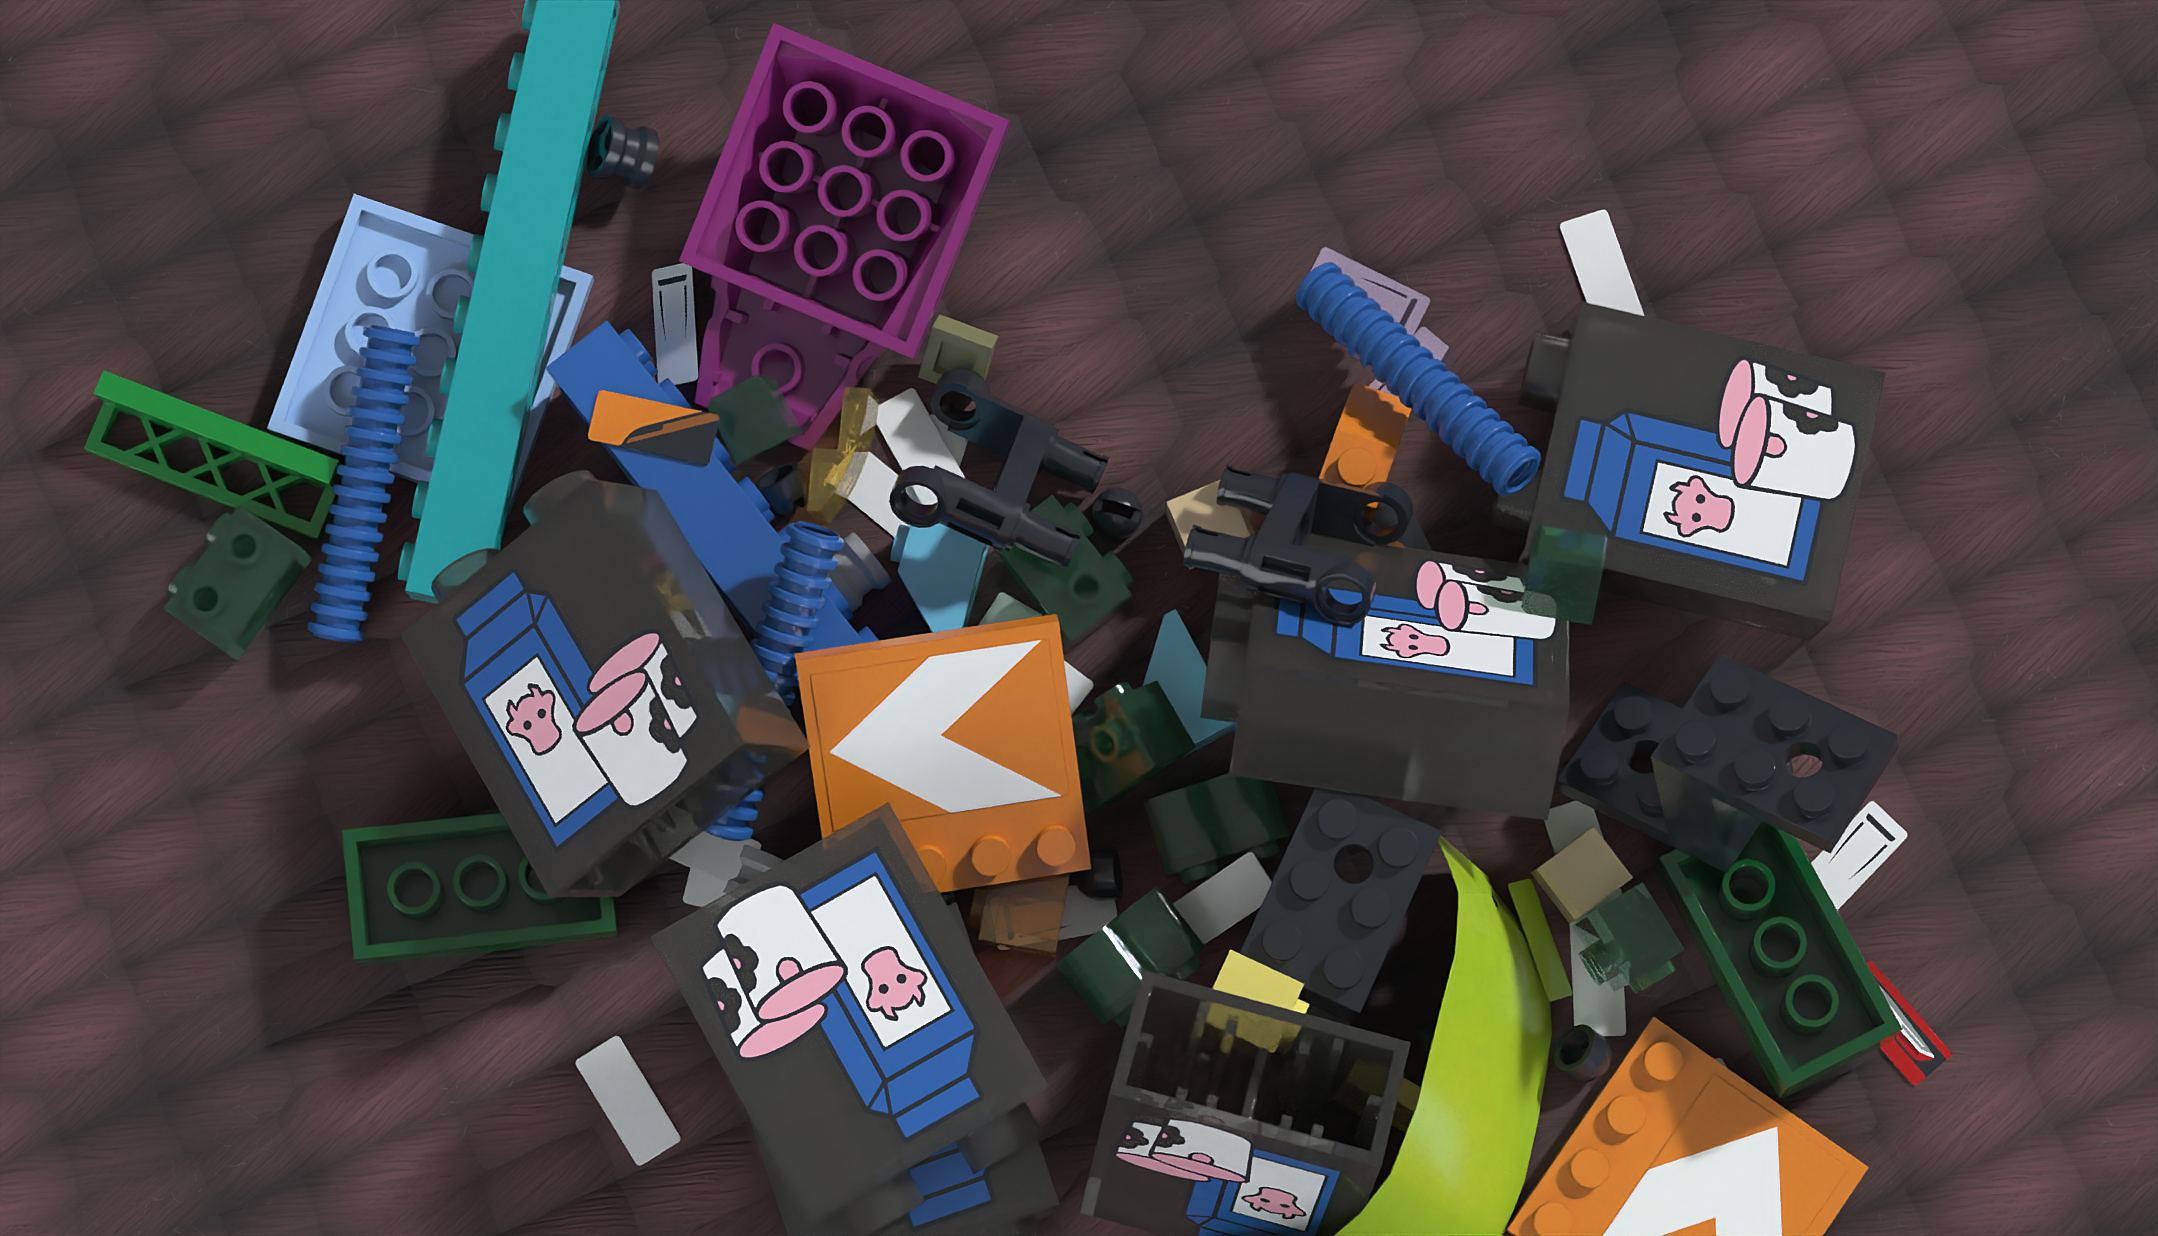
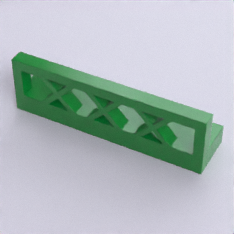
M103 370L93 393L103 402V405L85 444L84 449L87 452L321 542L326 524H328L332 515L329 512L330 504H336L338 500V495L333 493V487L335 484H341L342 475L336 473L337 466L341 465L339 460ZM119 411L140 418L150 440L126 451L105 444ZM153 424L169 429L171 432L158 437ZM189 437L200 442L208 463L186 473H181L171 469L163 447ZM211 446L230 454L216 459ZM154 451L159 464L144 459L141 456ZM247 459L258 464L266 486L240 496L229 491L221 469ZM269 468L288 476L274 482ZM213 473L218 487L199 479ZM303 481L324 489L311 522L288 514L279 492ZM271 496L276 509L257 501Z

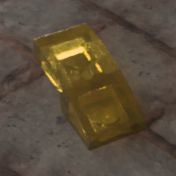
M844 387L838 449L813 448L807 511L817 522L831 523L854 489L865 465L876 427L879 400L869 388Z

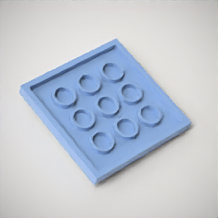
M354 194L268 424V431L292 441L346 458V455L340 453L341 445H348L350 437L344 434V428L346 425L352 426L353 416L347 414L348 407L355 406L357 396L352 395L351 391L353 386H359L361 377L355 375V370L357 366L363 367L364 357L359 355V348L366 347L368 337L362 335L363 328L377 325L413 332L421 340L419 346H413L411 356L416 357L417 361L415 366H409L407 375L413 377L412 385H405L404 395L409 396V404L401 406L400 415L405 416L406 419L404 425H398L396 434L402 436V441L399 445L394 444L392 454L398 455L397 464H390L389 473L416 483L419 480L430 482L435 457L426 456L427 438L433 418L444 419L449 396L439 393L440 381L446 358H457L462 334L454 333L453 325L460 296L471 297L476 273L467 271L468 255L474 235ZM564 265L562 267L510 502L509 515L556 388V384L545 367L570 349L594 282L593 275Z

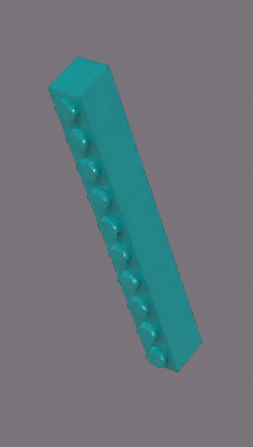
M525 0L521 29L530 31L525 54L515 52L512 59L508 89L517 92L512 114L502 112L497 125L494 150L503 151L498 175L488 173L484 183L481 211L490 212L484 236L474 234L468 255L467 271L476 273L471 297L461 295L459 298L453 325V332L462 334L457 358H446L440 381L439 393L449 397L444 419L433 418L429 429L426 456L435 457L430 482L419 480L414 496L412 518L421 519L416 544L405 543L399 564L398 580L407 581L405 591L411 599L463 609L493 584L619 14V0Z

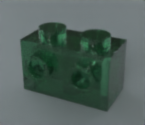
M1051 495L1031 510V512L1070 530L1082 533L1075 553L1065 571L1014 546L1010 552L1005 549L1001 552L993 548V552L1044 616L1057 615L1061 638L1072 650L1131 604L1132 594L1127 589V586L1133 582V579L1124 565L1111 551L1102 557L1087 539L1094 530L1080 510L1072 502L1062 507L1056 498Z
M241 505L237 507L232 515L225 513L213 524L205 538V545L208 546L207 550L194 567L187 565L175 576L167 590V596L171 599L163 608L237 661L313 559L301 547Z
M1158 680L1135 690H1132L1128 682H1124L1105 692L1094 701L1099 709L1095 714H1092L1090 710H1086L1072 717L1084 817L1119 802L1196 748Z
M1643 882L1572 926L1585 946V949L1578 953L1585 969L1598 986L1607 982L1613 992L1626 985L1630 986L1634 994L1647 989L1676 971L1670 958L1685 950Z

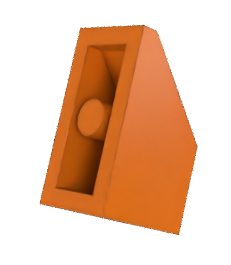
M1354 382L1319 478L1362 489L1372 483L1386 482L1412 408L1404 406L1400 402L1399 397ZM1378 502L1370 503L1365 507V513L1370 521L1373 519Z

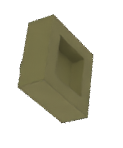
M939 314L932 326L918 377L937 384L938 379L943 373L952 369H966L975 372L986 380L999 336Z

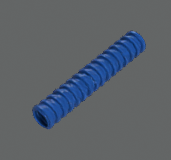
M1333 262L1324 263L1314 268L1305 276L1296 293L1295 300L1297 306L1304 311H1308L1309 317L1313 321L1321 323L1322 329L1326 333L1334 335L1335 341L1339 345L1347 347L1348 353L1353 358L1360 359L1361 366L1370 372L1373 371L1374 378L1382 384H1386L1387 390L1391 394L1399 396L1400 402L1404 406L1412 408L1413 414L1418 419L1425 421L1426 426L1431 431L1439 433L1440 440L1449 446L1452 445L1453 452L1459 457L1465 458L1470 468L1476 471L1479 470L1480 477L1484 481L1493 483V488L1498 494L1502 496L1511 495L1521 490L1531 481L1541 461L1540 452L1536 448L1528 446L1527 440L1522 435L1514 434L1513 427L1509 423L1501 421L1499 414L1495 410L1487 408L1486 402L1482 398L1474 396L1473 390L1464 383L1460 384V379L1455 373L1447 371L1446 365L1442 361L1434 359L1433 353L1424 346L1421 347L1420 341L1416 337L1407 334V330L1402 324L1394 322V318L1389 312L1381 310V306L1376 300L1368 298L1367 292L1363 288L1356 286L1350 276L1343 274L1342 269Z
M377 325L363 328L362 335L368 337L366 347L359 348V355L364 357L363 367L357 366L355 370V375L361 377L359 386H353L351 391L352 395L357 396L355 406L348 407L347 414L353 416L352 426H345L344 434L350 437L348 445H341L340 453L346 455L344 465H338L336 473L342 475L341 484H335L333 487V493L338 495L337 504H330L329 512L335 514L334 522L326 524L325 532L331 534L330 543H323L322 552L327 554L326 562L319 563L318 571L324 573L322 582H316L314 591L320 593L319 601L311 603L310 610L316 613L315 621H309L307 625V630L313 632L312 635L348 643H357V641L364 640L365 632L359 628L361 621L368 620L369 612L363 610L365 601L368 602L372 599L373 593L367 590L368 582H374L376 578V573L370 570L372 562H378L380 554L374 551L375 544L382 542L384 534L378 532L379 523H386L387 514L382 513L383 503H390L391 495L385 493L386 485L393 484L395 478L393 474L389 473L390 464H397L398 455L392 453L394 444L399 445L402 441V436L396 434L398 425H404L406 419L405 416L400 415L401 406L409 404V396L404 395L405 385L411 386L413 382V377L407 375L409 366H415L417 361L416 357L411 356L413 346H419L421 340L413 332Z
M797 521L787 525L786 533L791 538L789 542L781 544L780 553L785 557L783 562L775 564L773 571L778 575L777 581L770 582L767 589L772 598L763 602L761 608L766 617L765 620H759L755 627L760 637L759 639L752 640L749 649L754 653L753 658L746 659L743 668L748 672V675L738 681L737 687L742 694L732 700L731 706L736 713L735 716H729L726 720L725 726L730 732L729 735H723L719 742L720 747L724 751L723 754H717L713 761L714 766L718 770L717 773L710 774L707 780L708 785L712 789L711 792L704 793L701 799L702 804L706 808L705 811L698 812L695 818L696 823L702 830L722 839L742 841L752 837L753 828L749 825V822L758 818L759 809L755 806V803L764 799L765 790L761 787V784L770 780L772 773L767 768V765L776 761L778 754L773 749V746L782 742L784 735L779 730V727L788 723L790 715L785 711V708L794 704L796 696L791 692V689L799 685L794 653L803 652L804 648H809L813 644L814 638L809 632L810 629L817 628L820 622L819 617L815 613L817 609L824 608L826 599L821 594L823 590H828L832 584L831 578L827 575L829 570H835L838 565V560L833 556L835 551L843 549L845 543L836 532L816 524Z

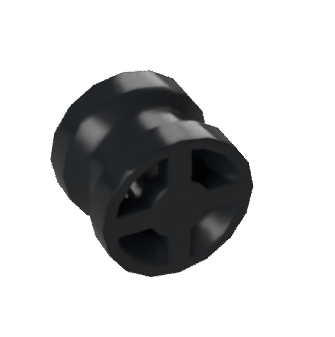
M610 115L604 116L598 122L591 137L586 160L588 173L600 179H605L612 175L619 177L621 182L627 187L633 189L642 188L649 180L656 164L659 151L658 132L646 126L631 129L626 127L620 118Z

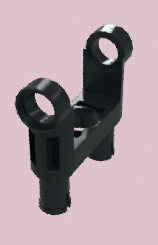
M952 369L943 373L938 379L931 396L930 404L934 415L939 421L948 426L947 431L1003 455L1004 459L991 490L937 465L934 466V469L926 466H911L904 469L898 475L890 493L889 503L891 510L898 519L907 525L917 528H929L936 524H942L1001 552L1004 549L1010 552L1014 546L1065 571L1075 553L1082 533L1070 530L1029 511L1031 504L1026 503L1033 481L1036 474L1039 475L1041 470H1044L1093 494L1105 471L1109 457L1104 454L1102 456L1058 436L1059 429L1054 427L1055 423L991 395L989 385L975 372L966 369ZM950 391L963 392L972 398L976 408L970 411L955 409L946 401L944 394ZM911 485L926 487L935 494L938 502L929 505L917 503L910 498L905 488Z
M1226 465L1218 487L1217 505L1243 509L1267 515L1258 534H1252L1249 539L1193 525L1187 539L1183 563L1187 567L1194 566L1239 577L1240 584L1244 585L1247 590L1313 605L1326 621L1336 625L1350 626L1359 623L1367 616L1376 596V583L1372 575L1363 566L1353 562V558L1304 547L1311 532L1372 547L1375 544L1387 545L1398 541L1405 534L1413 516V503L1409 495L1401 487L1390 482H1376L1362 489L1294 472L1289 474L1283 473L1281 479ZM1373 502L1385 503L1395 510L1398 516V523L1390 527H1380L1368 519L1365 507ZM1337 579L1348 580L1359 588L1362 600L1355 604L1341 603L1331 595L1328 584Z

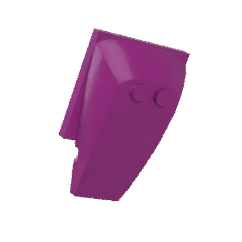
M773 23L679 259L684 264L711 274V288L716 292L712 318L708 320L703 339L695 403L811 451L848 401L872 362L882 354L885 348L912 359L917 358L1012 121Z

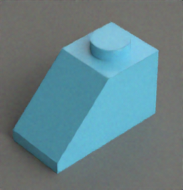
M900 524L894 539L890 560L900 563L898 568L900 579L932 633L967 627L989 546L942 524H936L929 528H917Z
M1176 609L1164 615L1138 700L1137 710L1142 718L1133 722L1136 733L1149 756L1151 757L1161 752L1167 765L1235 730L1237 723Z

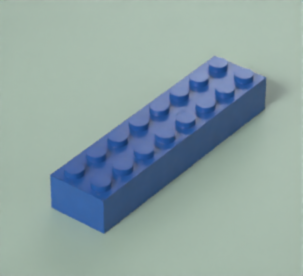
M607 320L545 367L560 393L588 428H590L598 392L601 390L691 409L689 403L669 378H666L659 385L653 379L658 370L650 361L652 359L636 336L629 329L618 335ZM715 437L711 459L708 464H700L600 442L754 637L759 639L760 634L756 631L755 627L759 620H765L766 617L761 608L763 602L772 598L767 589L770 582L777 581L778 575L773 570L775 564L783 562L785 557L780 553L781 544L789 542L791 537L786 533L787 526L777 533L769 524L775 519V516L769 509V503L751 480L745 477L737 484L730 475L736 468L730 461L731 456L720 441ZM832 583L828 590L822 591L821 595L826 599L824 608L816 610L815 615L819 617L820 622L817 628L810 629L809 634L812 635L814 641L812 646L804 648L803 652L879 640L867 626L858 633L848 622L854 617L849 609L850 605ZM798 685L795 688L800 693V688Z

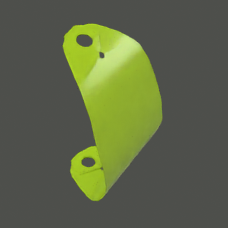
M1441 835L1438 843L1448 862L1458 890L1456 945L1417 1106L1391 1174L1361 1213L1335 1236H1504L1525 1182L1538 1124L1552 1035L1550 1001L1522 925L1495 893L1489 877ZM1493 898L1497 901L1498 907L1495 905Z

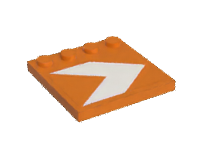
M1056 614L794 653L827 874L877 845L907 898L1091 869L1061 633Z
M1652 1017L1510 1221L1506 1231L1513 1236H1823L1869 1167L1660 1020Z

